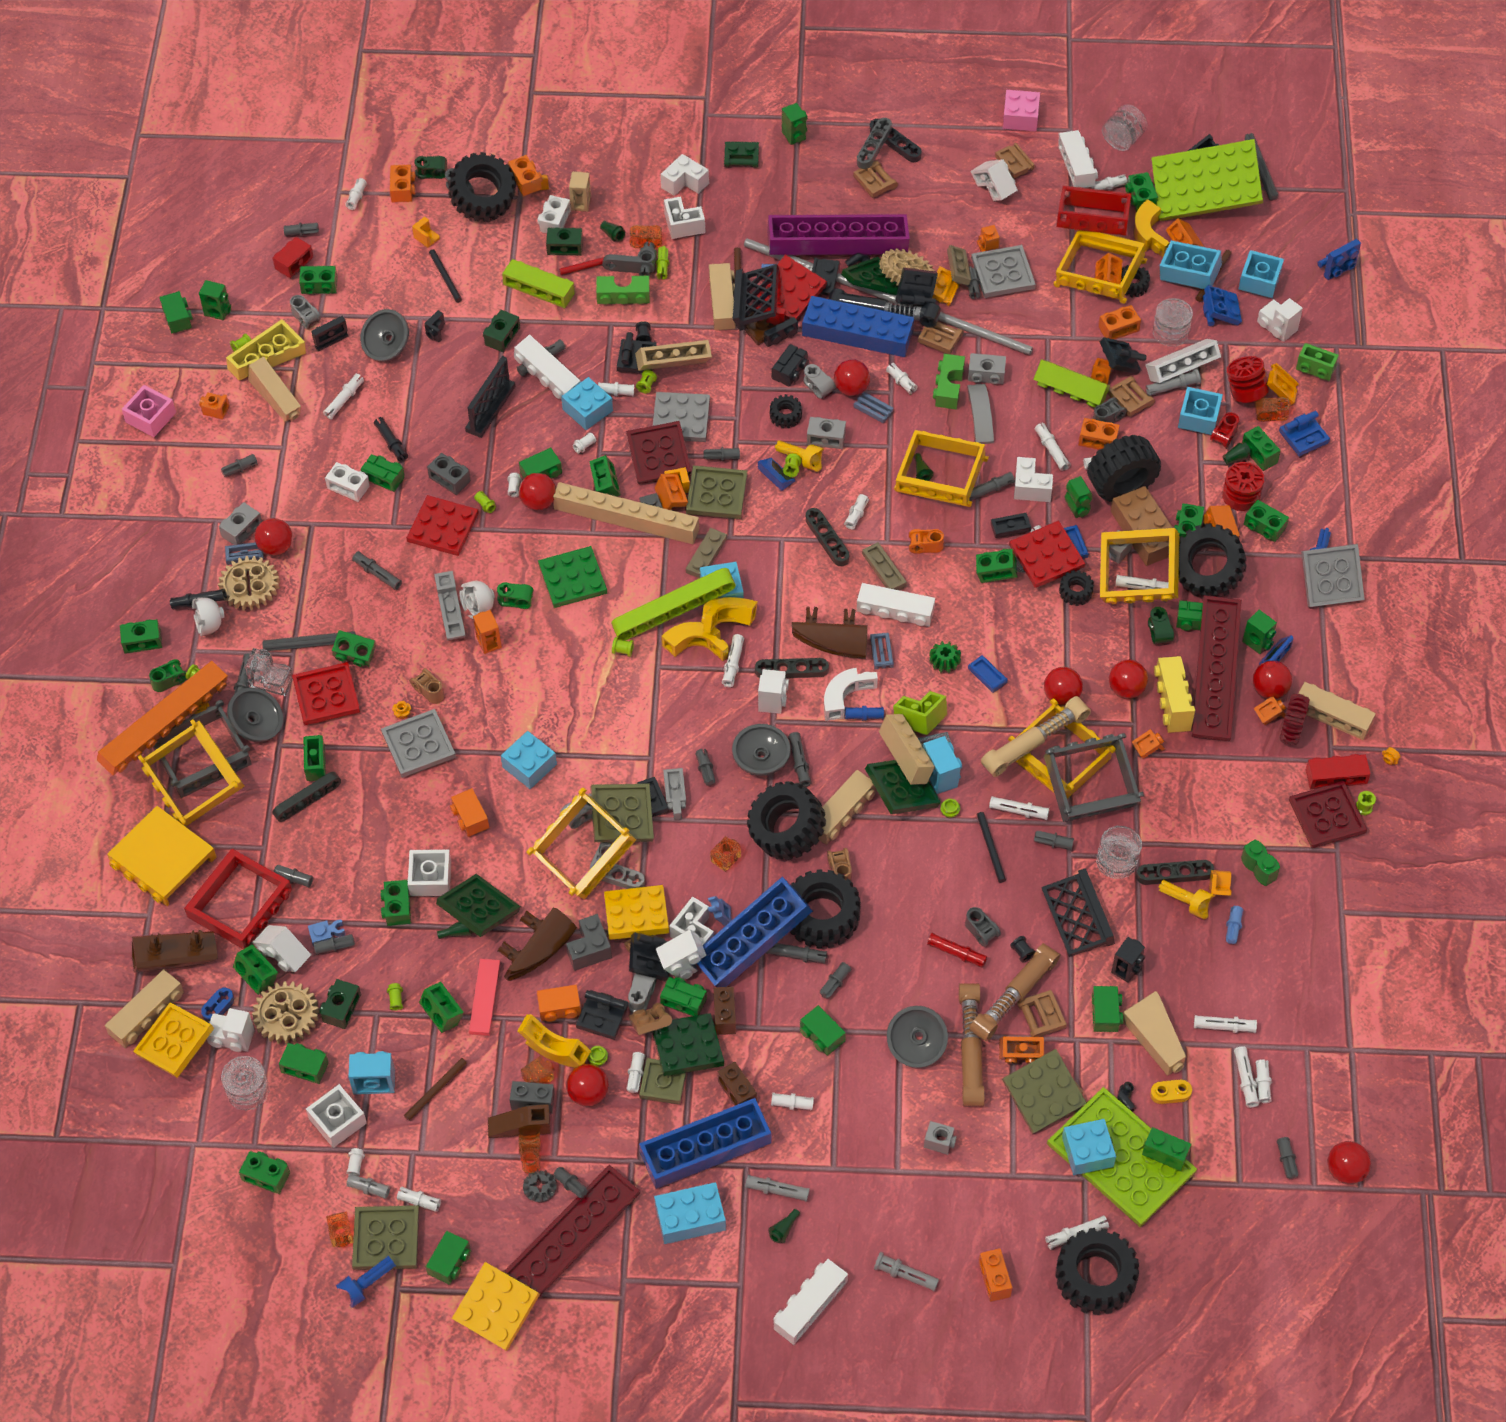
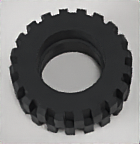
M480 152V155L472 153L470 157L465 156L456 163L451 173L448 186L451 203L454 207L457 206L456 210L460 214L464 213V217L468 219L469 217L474 218L473 221L482 219L483 222H489L490 218L496 220L499 215L503 216L506 213V210L510 208L516 188L515 175L513 172H510V166L508 164L505 165L503 159L495 158L496 155L493 154L489 156L484 152ZM472 178H486L494 183L498 192L490 197H480L469 190L466 182Z
M1139 435L1123 436L1121 439L1113 440L1110 444L1107 443L1104 445V448L1096 452V455L1091 458V462L1088 464L1087 475L1098 495L1102 499L1112 502L1113 498L1145 486L1148 489V486L1152 485L1155 482V478L1159 476L1161 461L1148 439Z
M1206 524V527L1201 528V525L1195 526L1196 530L1191 531L1189 529L1185 532L1187 536L1185 538L1181 536L1179 539V582L1182 583L1187 591H1191L1192 595L1195 596L1201 595L1202 598L1204 595L1219 597L1218 594L1221 593L1225 596L1229 594V589L1235 590L1238 587L1237 582H1241L1244 578L1243 572H1246L1247 566L1245 562L1247 560L1239 538L1233 535L1230 529H1223L1222 525L1217 524L1216 527H1213L1212 524ZM1208 547H1217L1224 550L1227 555V562L1221 571L1209 576L1200 575L1194 571L1192 562L1199 551Z
M786 781L785 784L782 782L775 783L774 787L769 786L765 788L766 791L760 792L757 795L758 799L752 802V810H749L747 816L749 818L747 820V827L753 841L767 855L779 860L783 858L785 860H792L794 856L799 858L803 856L802 853L811 851V847L819 842V836L823 835L824 829L822 827L826 825V819L824 818L825 810L822 808L820 801L808 788L792 781ZM791 809H799L798 818L789 829L780 833H774L775 823L784 812Z
M818 869L815 873H812V871L806 872L804 877L800 875L796 878L795 883H791L807 904L812 900L824 898L834 901L841 908V911L830 919H816L808 915L790 931L791 935H795L796 940L799 942L805 941L806 946L816 945V948L822 949V946L832 948L836 943L841 945L845 942V938L850 939L852 937L853 931L857 930L860 920L861 901L859 892L856 887H853V882L850 879L845 880L843 874L838 873L836 875L832 870L822 872V869Z
M1089 1228L1087 1233L1084 1230L1077 1232L1076 1237L1071 1236L1067 1239V1244H1063L1058 1256L1055 1274L1058 1289L1062 1290L1061 1295L1065 1300L1070 1299L1072 1307L1076 1308L1079 1306L1081 1307V1312L1087 1313V1310L1093 1311V1315H1100V1311L1109 1314L1112 1313L1113 1308L1119 1310L1123 1307L1124 1303H1128L1136 1288L1139 1277V1260L1135 1258L1136 1252L1134 1248H1128L1129 1242L1125 1238L1121 1240L1119 1238L1120 1234L1113 1232V1234L1107 1233L1108 1229L1101 1228V1231H1096V1228ZM1100 1257L1109 1261L1117 1271V1278L1114 1282L1105 1286L1092 1285L1079 1275L1077 1266L1079 1262L1086 1258Z

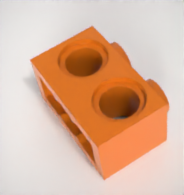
M524 155L508 161V165L511 168L510 172L514 173L516 186L522 196L542 190L541 182H543L541 173L536 171L533 160L530 161L528 156Z
M411 164L390 165L391 203L412 202V195H415V184H412V182L416 181L415 171H412Z
M1107 253L1096 262L1095 279L1120 285L1123 259Z
M1129 305L1101 315L1098 327L1105 338L1116 340L1138 332L1141 319L1133 306Z
M1084 418L1078 446L1102 449L1104 445L1110 444L1118 438L1120 425Z
M491 610L480 612L473 616L476 638L483 653L486 654L502 648L499 627Z
M1001 1248L980 1253L978 1263L990 1302L1011 1297L1012 1285Z

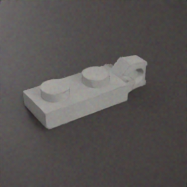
M683 768L663 770L668 809L673 810L674 820L682 819L681 809L686 808Z

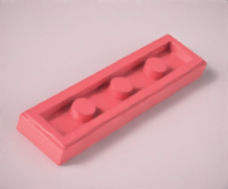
M480 959L469 1034L490 1036L501 964L500 960Z

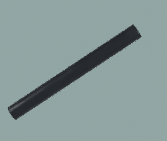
M434 249L430 250L429 254L456 303L461 302L462 298Z
M984 812L977 813V818L998 882L1003 883L1006 881L985 814Z

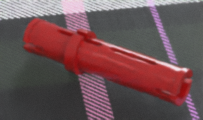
M931 933L927 945L954 955L963 962L967 961L981 968L984 967L987 960L986 955L971 950L969 946H961L934 933Z

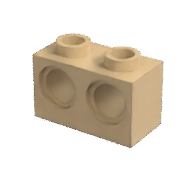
M572 171L569 185L571 210L588 212L591 199L589 173Z

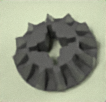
M537 1169L533 1173L529 1172L523 1183L524 1194L534 1202L549 1200L556 1191L554 1176L546 1170L539 1171ZM538 1179H540L542 1184H545L542 1185L541 1192H539L537 1186H534L537 1185Z

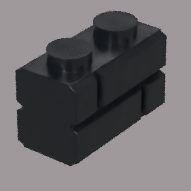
M789 344L772 367L771 378L788 387L793 381L796 382L799 379L801 370L805 369L809 364L807 351Z

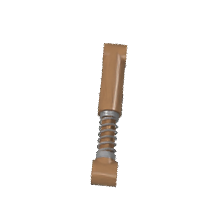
M1041 944L1033 958L1007 985L1003 995L993 1004L990 1010L983 1015L980 1013L976 1016L969 1030L986 1042L989 1041L996 1032L997 1024L1002 1019L1001 1017H1004L1008 1010H1011V1006H1014V1003L1020 1002L1048 970L1051 971L1055 967L1061 954L1046 944Z
M959 984V1004L962 1005V1018L964 1019L962 1021L964 1024V1036L961 1041L963 1106H984L982 1043L979 1037L969 1030L970 1025L978 1015L976 1011L978 1010V1004H980V984Z

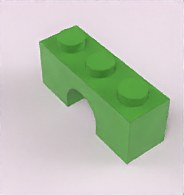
M597 276V304L650 303L649 276H632L631 283L626 287L617 286L614 276Z
M944 354L943 361L939 360L938 371L941 372L940 375H936L935 382L938 388H934L933 399H936L935 407L957 410L960 384H954L951 381H962L965 356Z

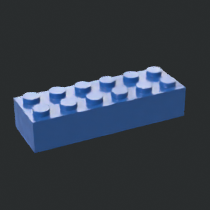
M811 296L802 322V336L900 357L906 356L914 331V317Z
M781 877L703 945L707 956L701 958L697 964L714 986L727 987L812 913L813 910L784 877Z
M753 1098L639 1143L640 1155L655 1189H658L771 1144V1131L756 1099Z

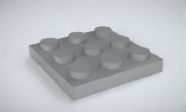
M1022 245L971 254L984 298L1035 289L1036 284Z
M656 392L653 426L680 421L684 441L706 442L710 395Z
M1358 544L1301 551L1308 607L1365 600Z
M435 709L381 728L382 735L401 778L456 758V754Z

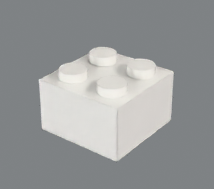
M410 850L408 869L410 896H442L448 892L451 880L450 851Z
M340 1084L306 1108L309 1120L333 1148L367 1124L363 1111Z

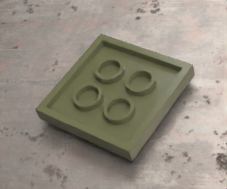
M693 465L686 514L741 519L748 475L747 470Z
M650 784L591 785V797L620 825L630 830L629 833L636 839L635 842L653 841ZM592 806L594 843L615 842L621 833Z
M1057 1049L1002 1078L1032 1134L1086 1104Z
M419 1206L355 1207L353 1270H370L387 1256L396 1265L392 1269L417 1268Z

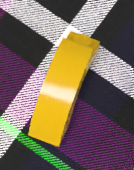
M1147 200L1139 207L1136 213L1133 230L1134 238L1137 242L1145 243V252L1152 249L1155 253L1164 257L1170 242L1151 228L1159 221L1161 208Z
M724 597L708 601L703 607L701 621L704 624L703 631L710 633L721 622H738L751 625L756 618L758 601L737 597Z
M686 622L676 625L661 636L662 646L674 657L691 646L706 647L722 661L726 660L729 655L728 644L721 639L720 630L714 627L710 633L704 632V624L701 622Z
M532 1014L526 1015L517 1030L527 1040L525 1044L540 1055L564 1066L576 1068L583 1065L591 1052L579 1039H568L551 1032Z

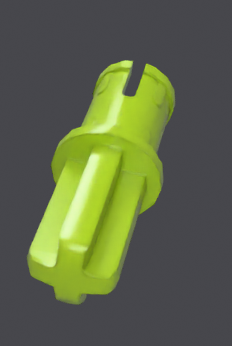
M665 246L658 248V259L656 260V277L660 279L662 274V280L668 277L667 269L669 266L668 248Z

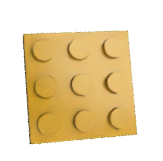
M663 885L604 891L609 940L631 938L634 932L648 936L669 933Z
M170 1002L133 1052L142 1059L178 1078L212 1033L214 1027Z
M485 1262L452 1319L507 1351L540 1294Z

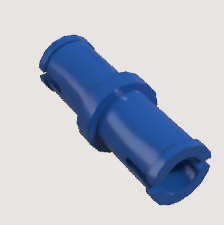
M866 706L856 708L845 707L844 715L845 719H862V721L867 719H884V708Z

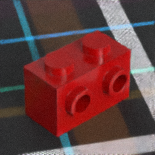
M295 236L272 257L274 268L291 279L300 270L301 266H305L313 258L311 245Z

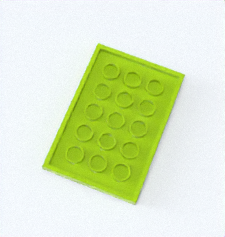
M1255 139L1151 157L1155 191L1158 196L1157 206L1161 208L1159 221L1263 204Z
M1103 1087L1047 1140V1145L1069 1163L1062 1140L1064 1127L1105 1119L1116 1155L1114 1167L1082 1173L1081 1175L1141 1227L1197 1172V1168L1186 1159L1182 1170L1179 1171L1142 1155L1144 1144L1151 1128Z

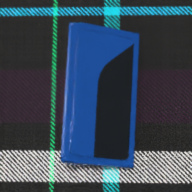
M767 458L758 461V470L781 491L795 482L793 477L786 476L783 473V468L774 459Z
M1290 635L1280 639L1259 662V665L1266 661H1280L1291 649L1293 636Z

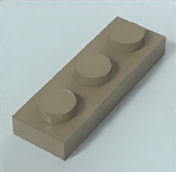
M949 245L947 254L952 281L958 284L969 285L971 276L966 250Z
M710 528L686 567V573L700 578V567L711 566L727 540V534Z
M878 542L862 549V555L886 588L900 590L907 586L906 580Z

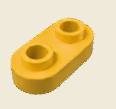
M1185 1080L1157 1082L1152 1086L1150 1096L1157 1104L1185 1102L1191 1097L1192 1086ZM1183 1087L1185 1091H1180L1178 1088ZM1162 1089L1165 1093H1160L1158 1090Z

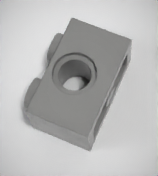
M971 353L968 381L1004 384L1006 356Z
M810 417L807 445L813 444L820 447L843 449L846 421Z
M243 502L219 525L221 536L233 545L242 544L256 531L257 526L262 522L260 512Z

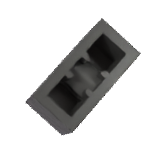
M512 1081L510 1093L511 1110L525 1106L548 1104L550 1113H553L555 1098L553 1084Z

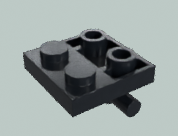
M903 267L895 301L900 304L924 306L926 303L936 304V299L932 297L938 273L936 271Z
M627 332L626 339H621L617 371L642 374L644 370L638 371L635 353L643 347L657 346V342L633 340V333Z
M1105 337L1100 340L1102 351L1113 370L1136 375L1141 371L1137 360L1145 361L1147 358L1145 354L1132 350L1127 342Z
M634 932L631 935L629 971L666 981L669 978V972L663 969L656 948L668 941L659 936H648Z
M587 990L585 993V998L587 999L576 1023V1028L615 1040L629 1006L628 1001L602 992Z

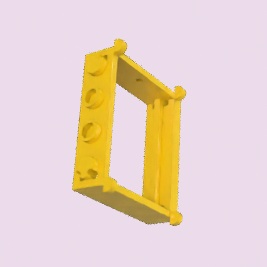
M1077 230L1056 271V281L1053 284L1057 288L1060 285L1116 298L1122 304H1125L1127 298H1124L1138 268L1141 263L1145 264L1147 262V258H1144L1145 243L1099 232ZM1081 246L1133 258L1120 285L1070 273L1067 270Z
M915 430L898 472L894 490L896 492L971 507L972 501H969L982 463L987 462L989 456H985V444ZM918 445L975 456L976 460L965 489L906 477Z
M1054 698L1051 699L1049 703L1052 705L1018 736L1032 727H1039L1040 724L1048 722V719H1052L1053 716L1056 717V714H1060L1064 707L1061 708ZM1072 722L1067 726L1064 725L1084 742L1091 738L1100 740L1093 730L1087 729L1082 723ZM1013 736L1008 738L1009 741L1015 739ZM1113 745L1094 749L1100 756L1071 783L1067 784L1061 779L1067 799L1111 759L1112 753L1116 751ZM1028 753L1015 761L1054 793L1047 767L1038 759Z
M194 719L190 721L192 726L146 757L138 756L144 765L142 767L143 772L147 777L151 776L154 780L152 782L153 787L158 793L161 791L165 796L162 798L163 802L168 808L172 807L175 811L172 814L173 817L185 826H188L245 787L207 729L200 721L195 722ZM196 735L229 786L184 816L151 765Z
M584 787L572 799V803L568 808L561 811L555 823L548 826L542 838L537 839L534 843L535 845L530 847L526 853L529 856L533 853L570 888L569 894L571 896L576 894L586 899L633 845L636 839L629 833L630 830L620 825L590 795L586 794L587 790ZM588 802L621 835L581 881L575 885L543 853Z

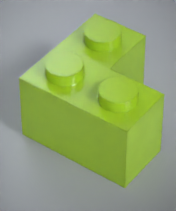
M929 691L920 701L903 696L893 706L894 714H903L913 731L928 735L947 716L946 696Z

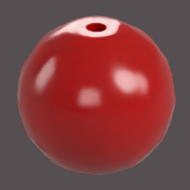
M856 359L847 360L836 368L834 383L836 388L844 395H860L870 384V373L863 362Z
M531 473L520 483L519 497L522 503L529 509L544 510L550 507L554 501L553 496L556 493V485L546 474Z
M268 518L257 526L255 543L262 553L269 556H279L291 547L292 530L285 521L278 518Z
M1131 659L1118 662L1112 667L1109 675L1110 688L1117 696L1125 699L1138 697L1145 691L1148 683L1146 669L1139 662Z
M1266 661L1260 664L1253 674L1254 689L1265 699L1270 697L1275 699L1282 698L1292 686V674L1289 668L1282 662Z
M1058 667L1053 669L1045 678L1044 692L1049 700L1054 698L1059 706H1065L1071 698L1075 696L1080 697L1083 692V682L1075 670L1069 667Z
M583 1064L571 1071L566 1087L572 1101L581 1106H593L600 1103L606 1097L609 1083L603 1069L594 1064Z
M1344 1141L1336 1144L1330 1150L1327 1164L1329 1172L1334 1179L1343 1184L1352 1185L1363 1181L1368 1176L1371 1168V1159L1365 1147L1357 1142Z

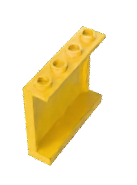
M158 806L107 853L110 860L109 865L115 871L120 870L123 872L124 877L128 881L136 882L140 890L145 893L149 892L157 903L160 904L162 902L166 906L169 905L167 898L206 860L212 863L217 858L215 850L211 845Z

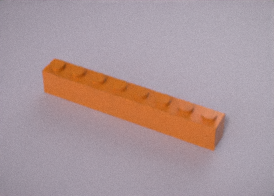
M210 661L99 750L97 761L113 776L117 772H123L127 768L128 763L132 760H138V756L142 755L143 751L151 749L159 738L166 737L175 725H181L185 717L189 714L193 715L202 703H208L217 691H223L227 686L228 675L213 661Z

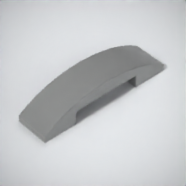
M967 385L974 423L975 442L992 444L994 443L993 424L986 385Z
M453 571L434 574L447 640L464 638L466 635Z

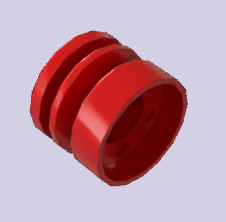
M1245 356L1235 359L1227 366L1226 372L1230 382L1231 395L1235 401L1242 403L1254 402L1267 395L1269 392L1268 380L1265 376L1266 370L1261 358Z
M1238 462L1230 466L1226 472L1222 490V498L1225 504L1230 505V508L1237 511L1250 510L1254 503L1261 498L1264 485L1262 470L1250 462Z

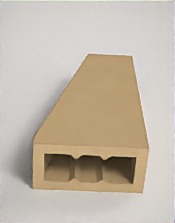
M265 357L250 364L248 381L285 422L298 418L301 412L300 404Z
M1155 991L1124 1011L1123 1023L1168 1076L1173 1072L1178 1073L1183 1069L1186 1055L1161 998Z

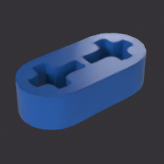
M223 987L218 989L203 1005L201 1013L206 1022L210 1023L212 1014L208 1015L207 1011L212 1012L214 1010L215 1014L223 1015L232 1006L234 996L229 988ZM221 996H228V999L221 1000Z

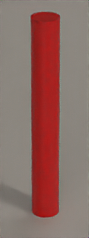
M604 257L559 268L560 274L564 275L602 265Z

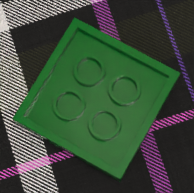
M591 546L538 560L553 608L607 594V588Z

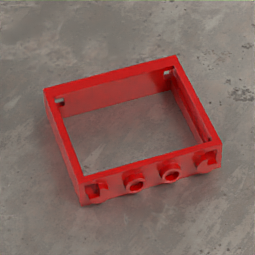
M1062 186L1056 227L1126 236L1131 194ZM1065 191H1069L1070 196L1065 195ZM1122 198H1127V203L1122 202ZM1065 205L1122 211L1123 218L1064 211Z
M231 849L185 906L184 910L187 918L213 931L236 946L245 949L256 939L258 933L266 928L272 915H275L283 901L289 898L288 895L292 888L290 881ZM238 865L278 886L241 934L201 912Z

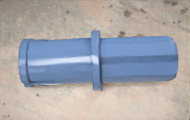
M1233 906L1230 909V917L1226 923L1228 927L1226 942L1229 944L1237 943L1238 933L1242 928L1241 918L1244 910L1240 906Z

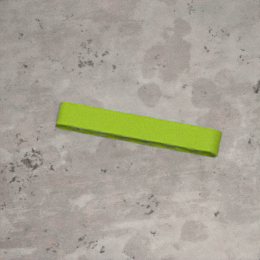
M721 568L615 618L611 624L619 640L626 641L732 591L736 584L728 568Z

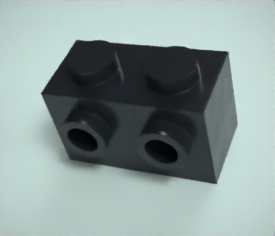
M1127 937L1115 953L1111 973L1129 983L1134 974L1138 975L1143 968L1142 962L1145 959V955H1143L1145 946L1140 941Z

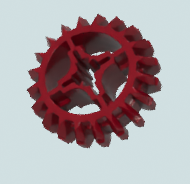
M1295 693L1291 695L1280 734L1281 742L1289 745H1297L1299 743L1310 702L1309 697Z

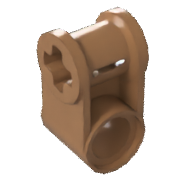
M424 668L422 673L409 680L412 687L430 703L438 704L443 701L442 683L428 669Z
M843 848V850L836 852L827 851L829 867L834 871V874H846L844 875L845 880H851L852 869L848 849Z

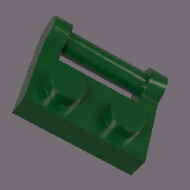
M725 142L724 167L731 165L758 168L759 142Z

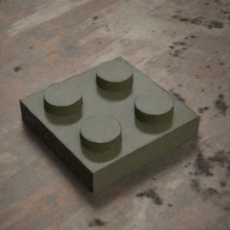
M647 1058L639 1098L680 1105L686 1073L663 1076L660 1061Z

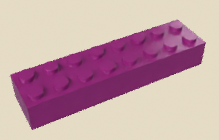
M907 214L768 215L769 255L885 254L890 249L894 251L896 248L900 251L904 249L906 252L909 249L910 237Z

